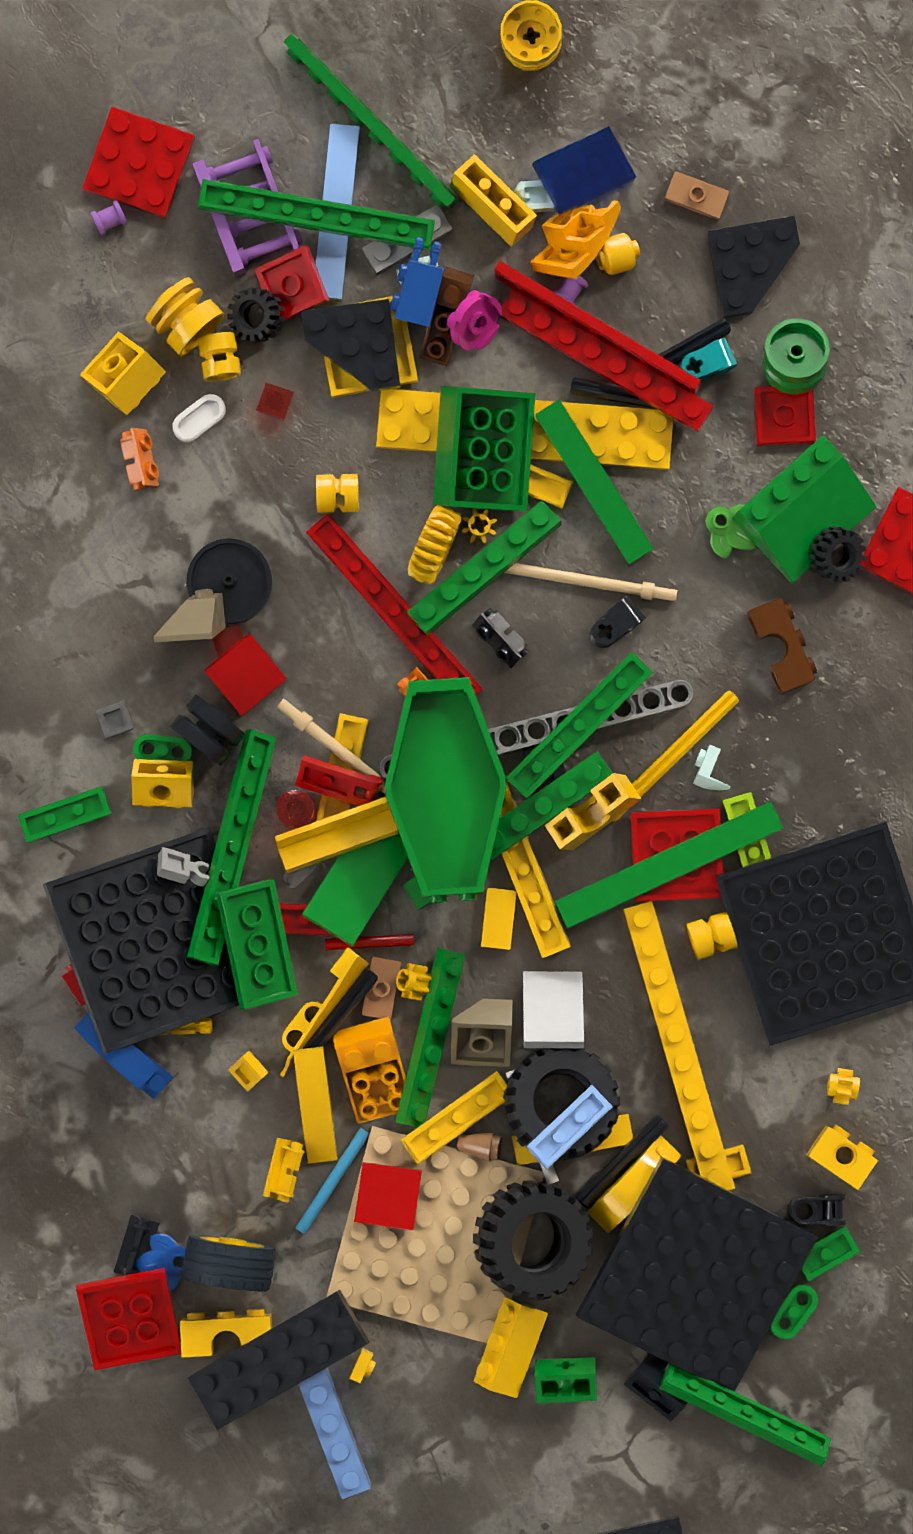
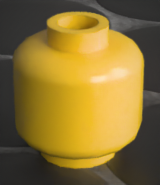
M625 233L609 236L596 256L599 269L605 270L609 275L634 269L636 258L640 257L638 243L636 240L631 241L630 237Z

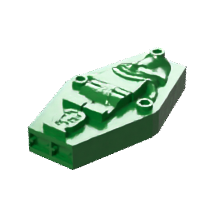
M469 677L409 681L385 783L387 802L422 897L429 898V903L447 902V897L459 896V901L477 900V895H483L506 793V776Z

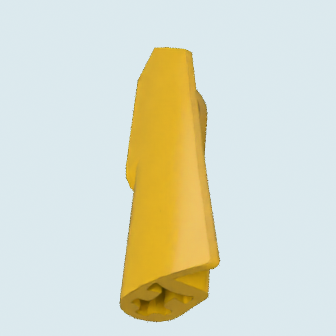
M347 947L330 970L339 979L323 1004L313 1001L306 1003L285 1029L282 1035V1042L291 1053L280 1076L284 1077L293 1066V1050L302 1049L355 980L369 965L366 960ZM311 1006L320 1008L312 1021L309 1022L306 1019L307 1009ZM292 1030H299L303 1035L295 1047H293L288 1042V1035Z

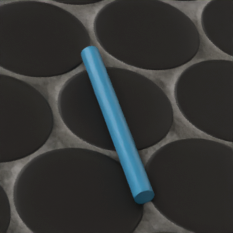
M362 1128L358 1130L295 1227L298 1231L306 1234L370 1133Z

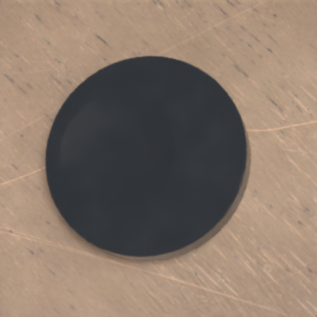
M220 539L204 546L192 559L187 572V590L189 597L195 595V591L202 589H212L213 594L222 593L225 624H239L255 617L267 604L272 591V574L266 558L256 547L239 539Z

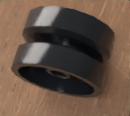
M195 694L186 706L187 710L198 719L196 724L186 716L178 715L169 727L221 767L230 755L228 750L217 742L220 737L231 746H238L246 734L233 724V720L214 704H208Z

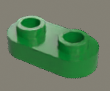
M144 734L138 737L133 745V753L137 759L191 761L193 756L190 743L180 737ZM147 744H151L154 747V752L151 755H146L143 751ZM177 747L183 749V756L180 758L173 756V750Z
M798 1284L790 1289L770 1326L771 1331L778 1338L791 1339L797 1335L817 1307L818 1296L815 1290L806 1284ZM802 1293L806 1294V1303L798 1304L797 1296ZM782 1318H788L790 1321V1325L785 1329L779 1326V1321Z

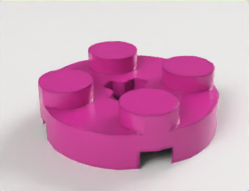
M477 290L471 291L456 311L451 313L447 319V326L451 329L450 334L453 342L467 351H471L470 349L474 347L479 350L488 345L497 334L500 326L496 323L498 314L502 316L500 303L486 293H480Z

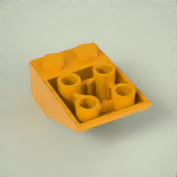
M389 1016L338 1030L333 1036L334 1046L357 1124L398 1113L406 1075Z

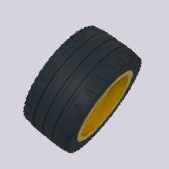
M189 1235L183 1261V1279L194 1283L235 1290L269 1291L275 1263L274 1247L228 1237Z

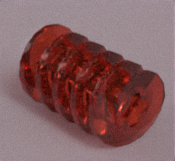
M289 790L278 799L276 813L288 828L297 829L314 821L316 806L311 797L305 792ZM301 803L300 807L303 813L301 815L295 814L292 817L293 812L290 810V807L292 805L298 806Z

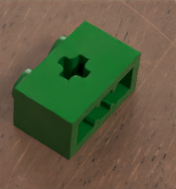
M596 1357L536 1360L535 1388L537 1403L597 1401Z

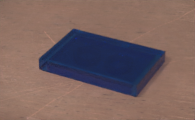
M609 126L532 163L559 216L632 182L636 178L632 167Z

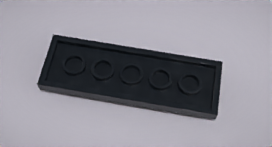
M338 1290L187 1378L218 1430L364 1347L370 1341L341 1290Z

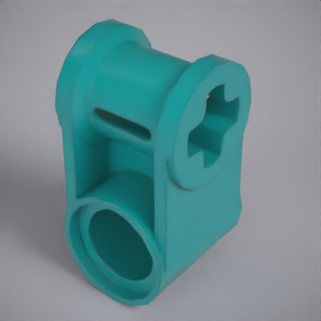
M721 338L686 355L682 360L680 368L702 382L711 377L724 374L735 368L738 364L726 339ZM689 364L693 367H699L697 374L693 370H687Z

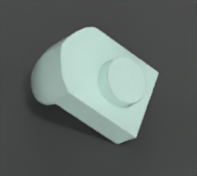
M552 180L520 181L516 185L513 192L534 213L554 211Z
M709 745L706 751L700 750L695 762V766L699 767L693 784L710 790L730 789L731 786L710 777L721 749Z

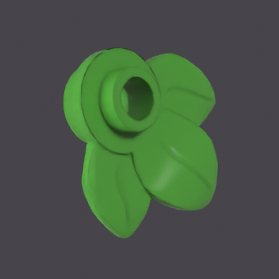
M738 504L730 509L718 506L711 509L706 516V526L712 533L711 547L717 555L724 559L729 556L733 547L740 550H752L757 547L732 520L735 514L744 506L743 504ZM717 516L725 517L726 524L724 526H719L716 523L715 519Z

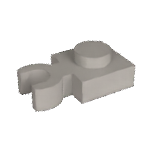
M162 847L158 854L157 876L183 884L190 879L198 886L206 885L209 876L205 874L209 869V864L202 861L191 862L190 855Z

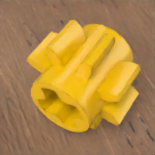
M473 508V516L471 518H462L464 523L468 524V527L462 530V534L469 533L471 535V544L476 539H481L482 543L486 545L488 534L496 536V532L490 529V526L495 525L497 519L489 520L487 517L488 509L483 514H477V510ZM476 520H480L481 524H487L484 527L483 533H479L477 529L472 530Z
M407 963V969L399 971L396 977V986L402 991L401 997L421 1001L422 995L429 993L428 985L432 977L429 973H426L428 970L427 966Z
M838 1068L837 1074H829L826 1095L834 1096L833 1103L849 1105V1099L857 1100L860 1078L853 1077V1070Z

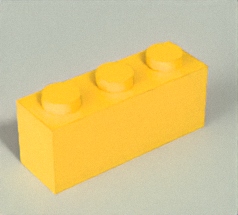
M475 154L454 172L449 187L511 247L532 229L537 215Z
M504 1297L473 1382L490 1391L517 1398L548 1313L533 1305Z

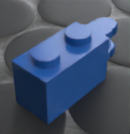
M416 237L411 258H408L406 265L401 264L397 281L402 283L399 293L394 292L390 310L394 311L393 316L396 319L429 327L444 271L443 267L436 265L441 243L434 242L431 246L429 262L425 263L418 261L424 244L423 238Z

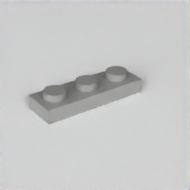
M438 205L416 216L435 220L431 244L453 232L452 227ZM373 241L362 247V251L376 275L411 256L413 248Z

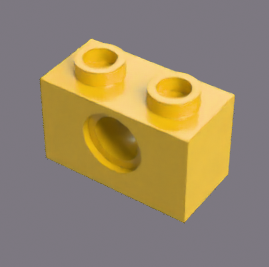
M134 759L131 775L132 805L144 807H192L194 762Z
M835 1124L833 1128L825 1125L806 1155L853 1188L859 1190L878 1162L872 1156L875 1151L861 1141L858 1145L849 1141L847 1138L850 1134ZM841 1147H848L851 1151V1158L846 1163H839L836 1159V1152Z

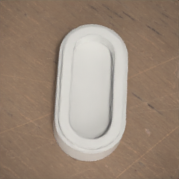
M207 394L201 397L174 419L173 432L175 436L185 443H191L199 439L223 420L226 413L223 400L214 394Z

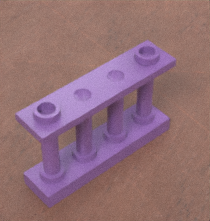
M259 139L254 140L256 153L214 169L212 166L206 168L204 160L192 163L200 186L202 185V179L217 181L218 179L261 164L267 180L248 187L278 192L268 164L273 162L268 147H261ZM210 212L235 278L246 274L244 265L249 264V260L289 245L292 246L294 251L299 248V245L303 244L298 227L292 229V226L284 225L287 234L243 250V247L237 249L234 238L238 237L239 233L268 222L247 218L234 223L233 220L227 222L224 214Z

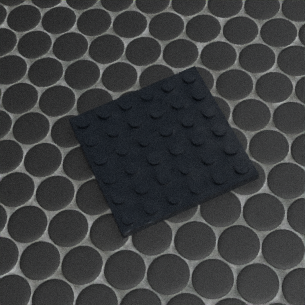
M886 821L715 875L770 1046L913 1000V903Z
M210 827L43 884L104 1054L239 1006L226 940L223 944L218 965L212 966L187 957L205 886H198L190 879L183 884L157 876L158 854L162 847L190 855L191 862L202 861L209 864V869L205 874L208 875L216 847Z
M661 1156L579 1307L576 1316L699 1378L713 1381L735 1392L818 1236Z

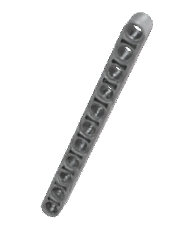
M676 680L637 690L625 701L630 707V714L628 716L620 717L614 712L595 731L684 708L692 700L693 689L687 681ZM675 687L684 688L687 692V699L683 702L675 701L671 696L672 689ZM647 694L655 695L659 701L658 707L652 710L647 709L643 705V697ZM576 707L488 729L497 755L501 756L538 746L557 727V720L563 716L567 717ZM533 724H539L544 728L545 734L540 739H533L528 734V728ZM505 731L512 732L516 737V743L511 747H505L499 741V736ZM392 754L384 757L380 763V773L385 780L387 779L385 766L391 761Z

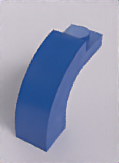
M89 1012L74 1027L84 1040L111 1066L151 1098L155 1099L174 1078L170 1072L136 1044L104 1054Z

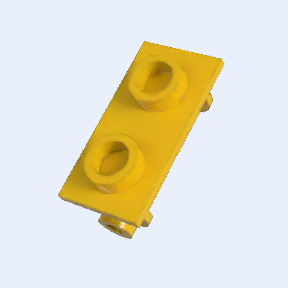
M277 1138L263 1196L276 1198L283 1202H289L290 1197L294 1196L293 1191L297 1177L293 1176V1171H299L302 1155L305 1150H302L303 1144L301 1142Z

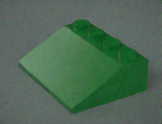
M441 386L433 505L527 511L536 393Z
M822 435L735 514L732 520L780 572L793 583L811 567L810 562L815 561L809 558V553H814V549L810 548L811 543L817 544L818 541L814 539L817 534L823 536L821 530L825 528L830 530L829 527L835 526L851 531L877 506L843 455Z

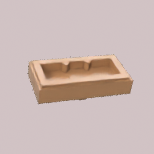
M675 171L664 200L719 220L730 191Z
M372 957L370 970L378 976V980L365 995L362 1015L380 1019L389 1016L391 1020L397 991L396 977L401 969L402 962Z

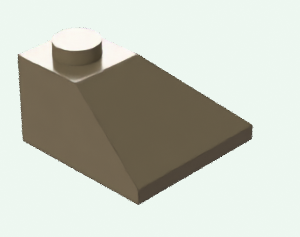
M212 589L195 591V595L188 598L153 636L154 642L214 638L226 628L222 593L213 594Z
M482 999L452 1019L451 1065L510 1067L513 1000Z

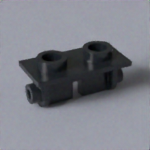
M490 607L472 624L478 636L482 640L487 641L495 650L497 657L510 668H513L520 659L530 652L527 648L528 644L515 630L506 636L504 631L510 627V624L498 610L494 611Z
M134 1215L130 1216L114 1273L121 1274V1276L139 1273L134 1264L141 1255L152 1250L150 1236L157 1234L160 1223Z

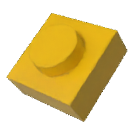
M250 1051L246 1052L228 1069L247 1092L269 1073Z
M362 1348L349 1379L361 1383L363 1377L369 1379L376 1362L371 1360L373 1352Z

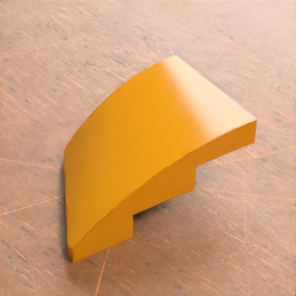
M612 201L608 207L595 209L592 204L557 211L542 225L548 246L530 261L533 271L576 279L595 259L608 239L621 210L619 201Z

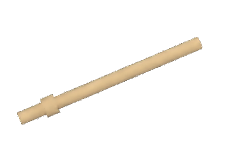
M515 563L504 572L641 596L640 599L651 601L652 598L676 602L678 591L656 587L655 583L643 581V584L519 563Z
M285 699L278 704L276 708L294 721L293 725L301 732L305 730L356 772L380 777L382 779L380 791L386 795V780L316 725L309 714L305 711L301 713Z

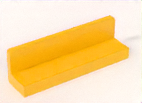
M384 797L275 836V841L284 868L288 874L398 834V829L387 798Z

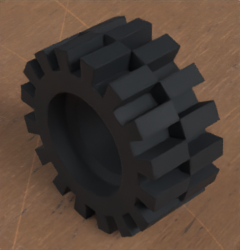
M247 288L248 290L239 291L240 296L235 295L232 298L235 304H229L228 309H232L233 313L227 314V319H233L229 326L231 329H236L234 334L240 336L245 341L266 342L269 341V338L276 337L275 331H281L283 327L279 325V321H285V316H280V312L285 311L284 306L278 305L282 302L280 298L274 297L275 293L266 289ZM259 304L264 309V319L259 326L255 327L248 320V312L252 305Z
M835 526L829 527L830 530L825 528L821 530L823 536L817 534L814 537L818 541L817 544L811 543L810 548L814 549V553H809V558L815 560L810 562L812 568H815L814 572L823 578L842 583V581L848 582L850 577L855 578L858 575L855 571L856 569L862 571L864 567L860 564V561H866L867 557L862 555V552L867 551L866 546L861 545L864 541L853 531ZM838 544H843V558L837 565H833L831 561L832 552Z

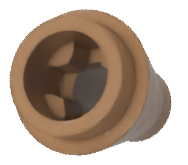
M495 1133L459 1135L457 1151L465 1152L488 1162H491V1159L499 1160L502 1137L495 1136Z

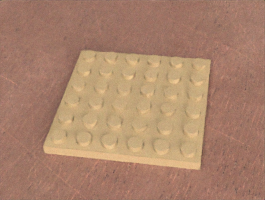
M372 1126L363 1162L422 1170L414 1230L354 1222L361 1166L327 1296L341 1290L350 1307L487 1343L504 1297L512 1298L513 1294L492 1283L491 1278L485 1276L480 1269L482 1263L476 1260L474 1251L479 1249V1246L473 1243V1234H478L479 1227L475 1226L477 1217H483L485 1211L481 1208L486 1201L492 1203L495 1200L493 1194L499 1189L506 1192L508 1191L507 1185L514 1182L521 1185L523 1181L528 1180L537 1183L542 1182L544 1177L543 1171L503 1160L491 1159V1162H488L465 1152L457 1151V1148L447 1145L417 1165L400 1141L407 1136L406 1134ZM534 1214L525 1218L518 1225L512 1238V1253L518 1265L522 1261Z

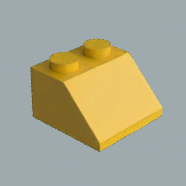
M118 331L80 373V376L111 404L128 415L139 405L141 399L150 389L159 383L160 378L166 371L144 349Z

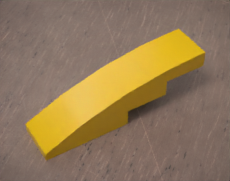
M315 1047L293 1050L308 1164L336 1161L338 1157L324 1048Z

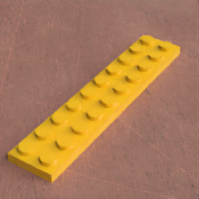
M398 389L381 390L376 447L436 453L440 393ZM535 400L531 460L564 462L535 417L536 413L554 403V401ZM562 402L601 465L669 471L673 429L672 417L658 409Z

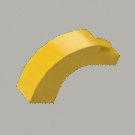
M662 1136L654 1141L637 1161L587 1211L607 1233L631 1213L660 1157L662 1156L676 1163L682 1156Z

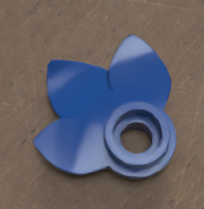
M151 1235L150 1246L152 1250L141 1255L134 1266L139 1272L165 1268L169 1288L172 1291L178 1286L183 1274V1266H176L174 1258L181 1256L184 1259L186 1247L178 1246L169 1235Z

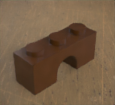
M781 597L749 610L746 614L757 641L766 637H776L785 645L786 654L784 659L769 667L779 694H784L815 680L813 674L817 673V669L811 657L806 658L802 648L806 646L800 629L796 631L791 620L795 617L789 602L784 603Z

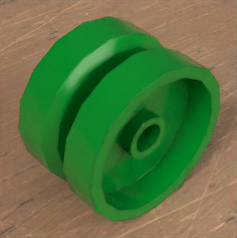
M799 318L785 320L774 326L767 336L762 361L764 376L771 386L780 392L797 395L807 393L820 384L825 376L830 352L828 337L821 327L811 321Z

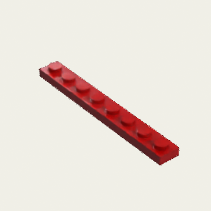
M512 288L501 306L502 316L500 317L697 433L713 410L712 404Z

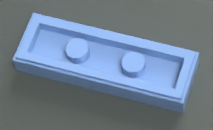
M591 1085L526 1148L545 1169H548L612 1108V1105Z

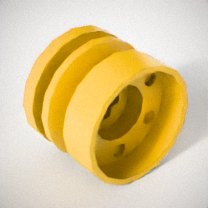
M525 0L515 4L505 13L502 20V49L506 58L515 67L525 71H538L548 67L558 57L561 50L562 25L559 17L549 5L538 0ZM529 33H533L534 37H536L535 44H530L529 40H526Z
M190 277L182 279L167 289L157 299L145 318L151 326L157 325L155 330L159 335L173 329L167 338V343L180 357L187 355L197 348V339L211 334L224 318V313L211 299L197 305L203 295V291L200 288L194 289L195 283Z

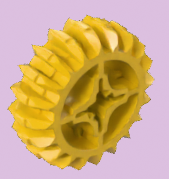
M437 505L434 507L408 564L409 576L421 583L432 584L435 582L461 523L460 513L447 506Z

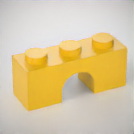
M611 774L590 790L593 796L586 802L575 808H566L544 825L560 850H575L641 800V797L626 775Z
M264 1309L246 1310L247 1315H235L234 1310L217 1311V1317H205V1312L187 1313V1318H182L180 1321L182 1358L212 1356L214 1353V1337L222 1331L235 1333L239 1337L242 1346L272 1329V1314H265Z

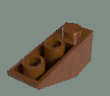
M446 267L442 275L430 326L427 327L419 358L445 366L448 365L454 342L450 334L451 329L447 326V319L470 293L475 275Z

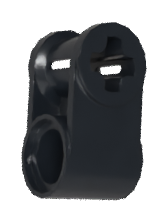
M625 596L593 625L590 631V640L598 648H607L624 634L632 631L646 617L632 600ZM599 627L602 630L606 628L610 630L609 640L606 637L600 639L597 636L600 632Z
M845 1194L795 1197L788 1204V1215L793 1221L803 1225H846V1220L843 1219L842 1206ZM806 1202L809 1205V1214L805 1218L800 1219L796 1215V1207L798 1204Z

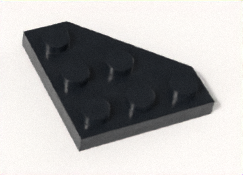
M795 216L708 231L723 318L752 314L800 245Z
M389 299L301 311L305 342L314 349L316 348L328 357L330 361L361 382L371 392L401 388Z

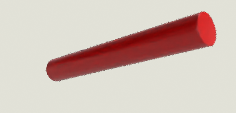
M414 934L358 937L353 947L339 938L325 939L326 951L344 950L347 947L350 949L414 945Z

